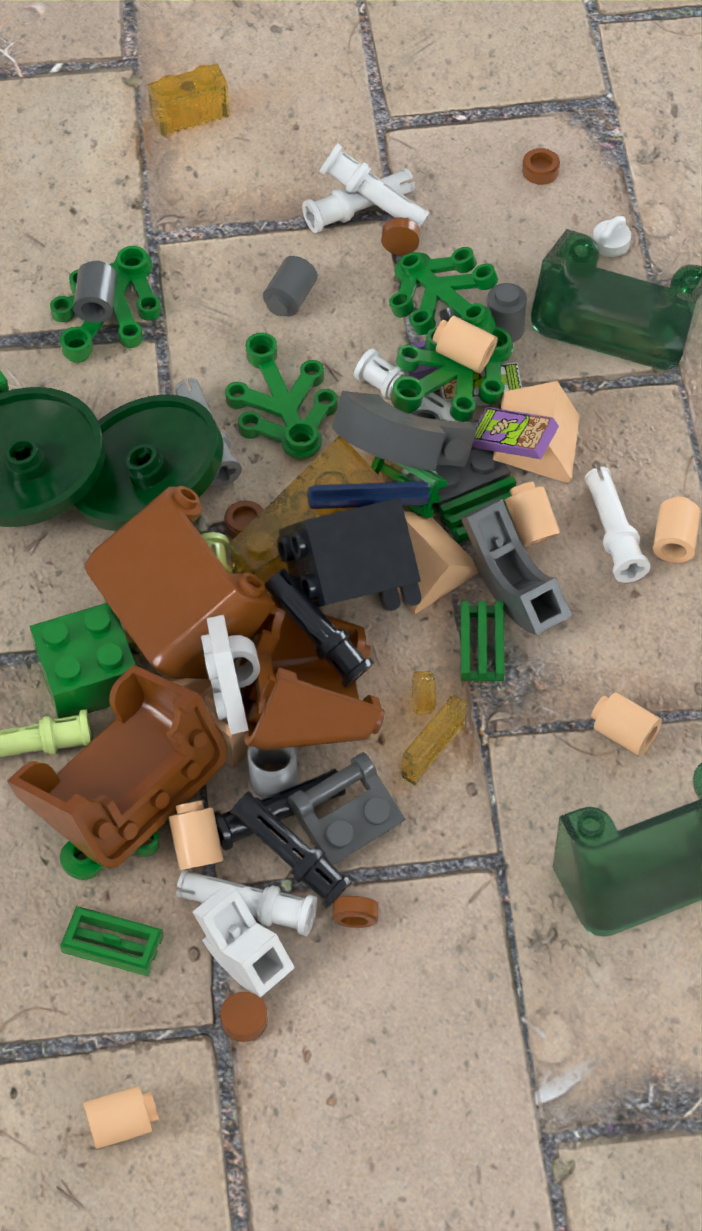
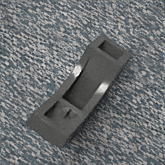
M349 391L341 392L332 429L340 437L369 454L404 466L435 471L437 464L466 467L477 431L471 423L415 416L391 406L378 394Z
M496 499L461 517L476 552L471 557L479 574L495 600L503 601V610L516 624L527 632L537 635L572 617L557 579L549 577L539 570L526 553L503 499Z

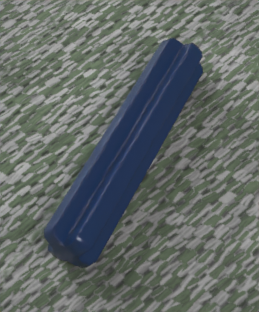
M425 481L313 485L307 491L308 506L311 509L355 508L401 498L402 506L423 505L428 503L430 499L429 485Z

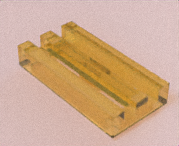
M455 694L450 696L402 754L403 779L415 786L464 727L466 720L463 718L466 716V711L464 710L467 707L466 701Z

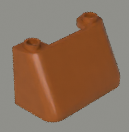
M185 486L168 487L91 553L85 563V570L155 670L169 678L209 679L201 639L202 635L209 634L206 618L224 615L228 636L242 635L251 640L275 606V602L266 592L264 583L255 575L250 573H229L191 523V521H196L201 515L202 506L198 495Z
M270 596L275 602V606L251 639L257 651L260 673L252 684L240 688L249 730L244 732L246 745L260 750H272L366 740L371 733L377 734L382 726L385 714L384 709L381 708L379 698L367 695L363 701L359 700L356 681L349 687L344 688L341 684V676L326 659L320 660L317 657L316 645L288 615L279 602ZM324 614L337 629L347 630L350 634L349 640L365 659L369 658L371 647L366 644L364 627ZM242 657L239 667L245 665L248 659Z
M136 665L130 667L112 686L109 703L116 719L56 774L49 764L39 760L30 761L7 780L14 794L21 802L92 861L107 868L118 867L125 862L169 819L168 816H172L177 812L176 805L185 804L221 769L227 754L225 741L199 693Z

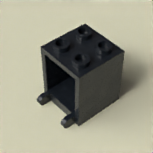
M401 498L306 519L278 529L280 537L277 539V549L281 560L287 563L289 575L318 607L379 592L382 607L387 611H393L400 606L398 587L400 588L405 605L416 606L420 603L421 592L418 583L421 582Z

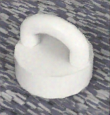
M620 215L612 220L602 221L597 224L593 232L592 245L599 254L606 257H617L627 252L630 247L631 231L626 225V219Z

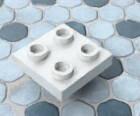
M224 615L206 618L209 634L202 635L201 639L218 719H228L231 734L249 731L240 688L252 684L260 673V664L255 645L249 638L242 635L228 636ZM244 657L248 659V662L240 667H235L233 659Z

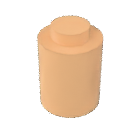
M452 316L448 322L442 320L433 336V342L437 343V353L477 373H481L488 364L498 339L496 336L456 316Z
M531 481L510 489L512 496L505 499V503L523 547L546 541L561 534L544 486L536 488L534 482Z
M681 496L673 497L661 503L653 544V552L658 558L671 563H683L694 557L701 515L698 505L690 499Z
M617 692L613 693L610 697L602 696L591 714V718L596 720L594 730L639 757L650 747L662 724L661 718Z
M202 800L176 805L177 815L168 817L179 870L224 861L213 807L204 809Z
M139 1085L83 1102L96 1149L151 1133L150 1122L159 1120L152 1093L142 1094Z

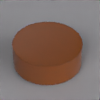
M536 148L525 154L522 173L529 182L544 185L557 179L560 159L555 152L545 148Z
M398 217L390 219L384 224L381 242L387 251L396 255H406L418 248L420 228L414 221Z
M247 500L238 501L229 506L225 512V530L232 539L238 542H252L260 538L265 532L266 515L264 509L259 504Z
M339 897L333 901L332 919L335 923L345 927H370L378 921L379 904L377 901L367 897Z
M235 993L224 1001L220 1010L222 1028L226 1035L233 1040L239 1042L255 1040L262 1035L267 1027L266 1005L254 993Z

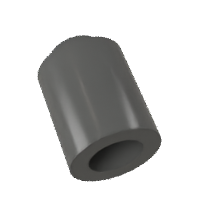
M286 257L263 292V300L267 308L277 316H294L318 279L316 269L311 263L301 257Z
M91 261L80 266L73 311L77 317L87 322L100 323L112 316L117 273L113 267L102 261Z
M501 283L491 288L488 292L487 308L492 313L496 327L506 330L510 334L513 343L519 340L524 333L527 296L521 287L512 283Z

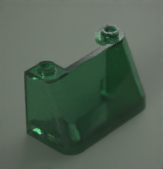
M566 229L542 260L531 312V322L534 329L539 334L548 338L652 368L668 370L678 365L686 351L702 310V266L688 264L680 267L671 280L670 288L598 268L599 247L596 241L586 234Z
M702 763L694 771L692 781L694 791L699 800L619 831L611 817L599 808L584 807L559 816L552 868L581 924L588 932L602 937L614 935L702 900Z

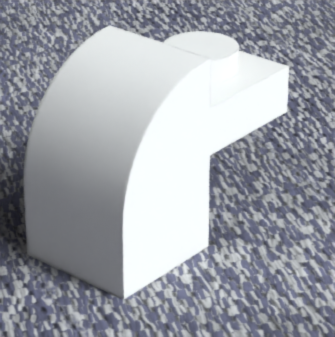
M226 883L193 911L195 918L206 935L202 941L212 956L241 986L257 996L262 997L295 968L277 934L256 923L238 889L229 883Z

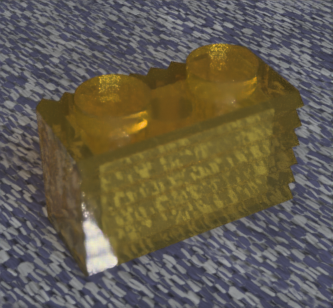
M217 63L200 65L192 71L178 75H165L160 80L147 83L150 113L160 134L166 136L168 133L173 134L174 131L180 132L181 129L187 130L188 127L194 128L195 125L201 126L202 123L207 124L209 121L214 122L215 119L221 120L222 117L228 118L230 115L228 83Z

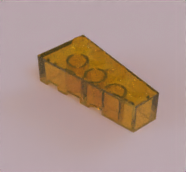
M338 436L230 542L232 572L253 574L264 584L283 568L289 573L287 563L281 560L278 553L277 539L280 537L278 529L306 519L354 509H311L307 501L309 487L330 484L385 483V481L346 440Z

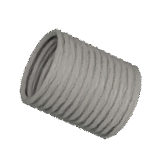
M249 746L250 786L256 795L263 799L297 785L296 747L260 750ZM268 763L285 765L284 768L278 771L261 769L262 766Z

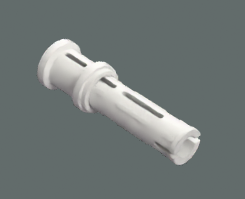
M337 143L319 170L321 174L328 173L344 184L347 192L355 194L357 191L393 217L408 218L418 226L422 225L429 211L424 210L369 172L371 170L368 167L369 164L366 162L359 163L343 152L342 146Z
M406 168L380 179L401 194L415 191V181L400 184L413 178L411 172ZM338 188L333 190L330 196L317 201L308 199L304 201L302 209L308 227L313 233H318L323 230V226L336 221L348 222L355 212L376 204L357 191L354 194Z
M373 348L369 349L361 357L354 371V378L360 382L367 381L381 390V396L386 399H390L395 380L403 376H409L407 371H403L398 366L395 367L382 359L380 352ZM433 392L425 396L420 408L415 410H431L438 414L440 420L457 421L450 415L451 404Z
M600 467L603 477L600 479L597 468H594L585 475V482L589 487L605 531L603 547L612 556L614 577L617 581L623 583L637 581L643 578L651 568L648 558L642 555L639 548V533L628 524L613 484L610 470L606 467Z
M184 869L179 877L177 887L182 888V890L178 889L176 891L178 898L204 903L226 883H229L238 889L252 916L257 917V921L261 925L270 927L272 924L297 929L298 934L305 937L313 926L317 910L316 896L308 895L306 898L282 893L280 888L274 885L267 886L262 890L191 872L187 869Z

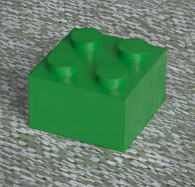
M100 604L30 625L35 654L57 718L79 715L80 710L87 709L88 713L111 707L109 697L112 686L118 678L136 664L120 620L109 604Z

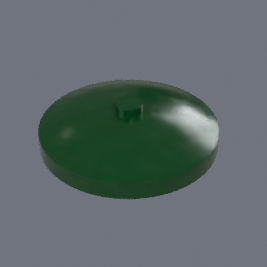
M26 387L0 393V526H28L57 517L85 497L96 483L102 471L105 460V441L99 422L92 410L83 401L61 390L46 387Z
M170 394L140 398L112 410L98 420L105 441V460L102 471L91 490L74 506L79 514L92 525L110 531H117L168 487L185 486L193 490L200 497L214 480L223 457V437L213 416L201 403L188 397Z

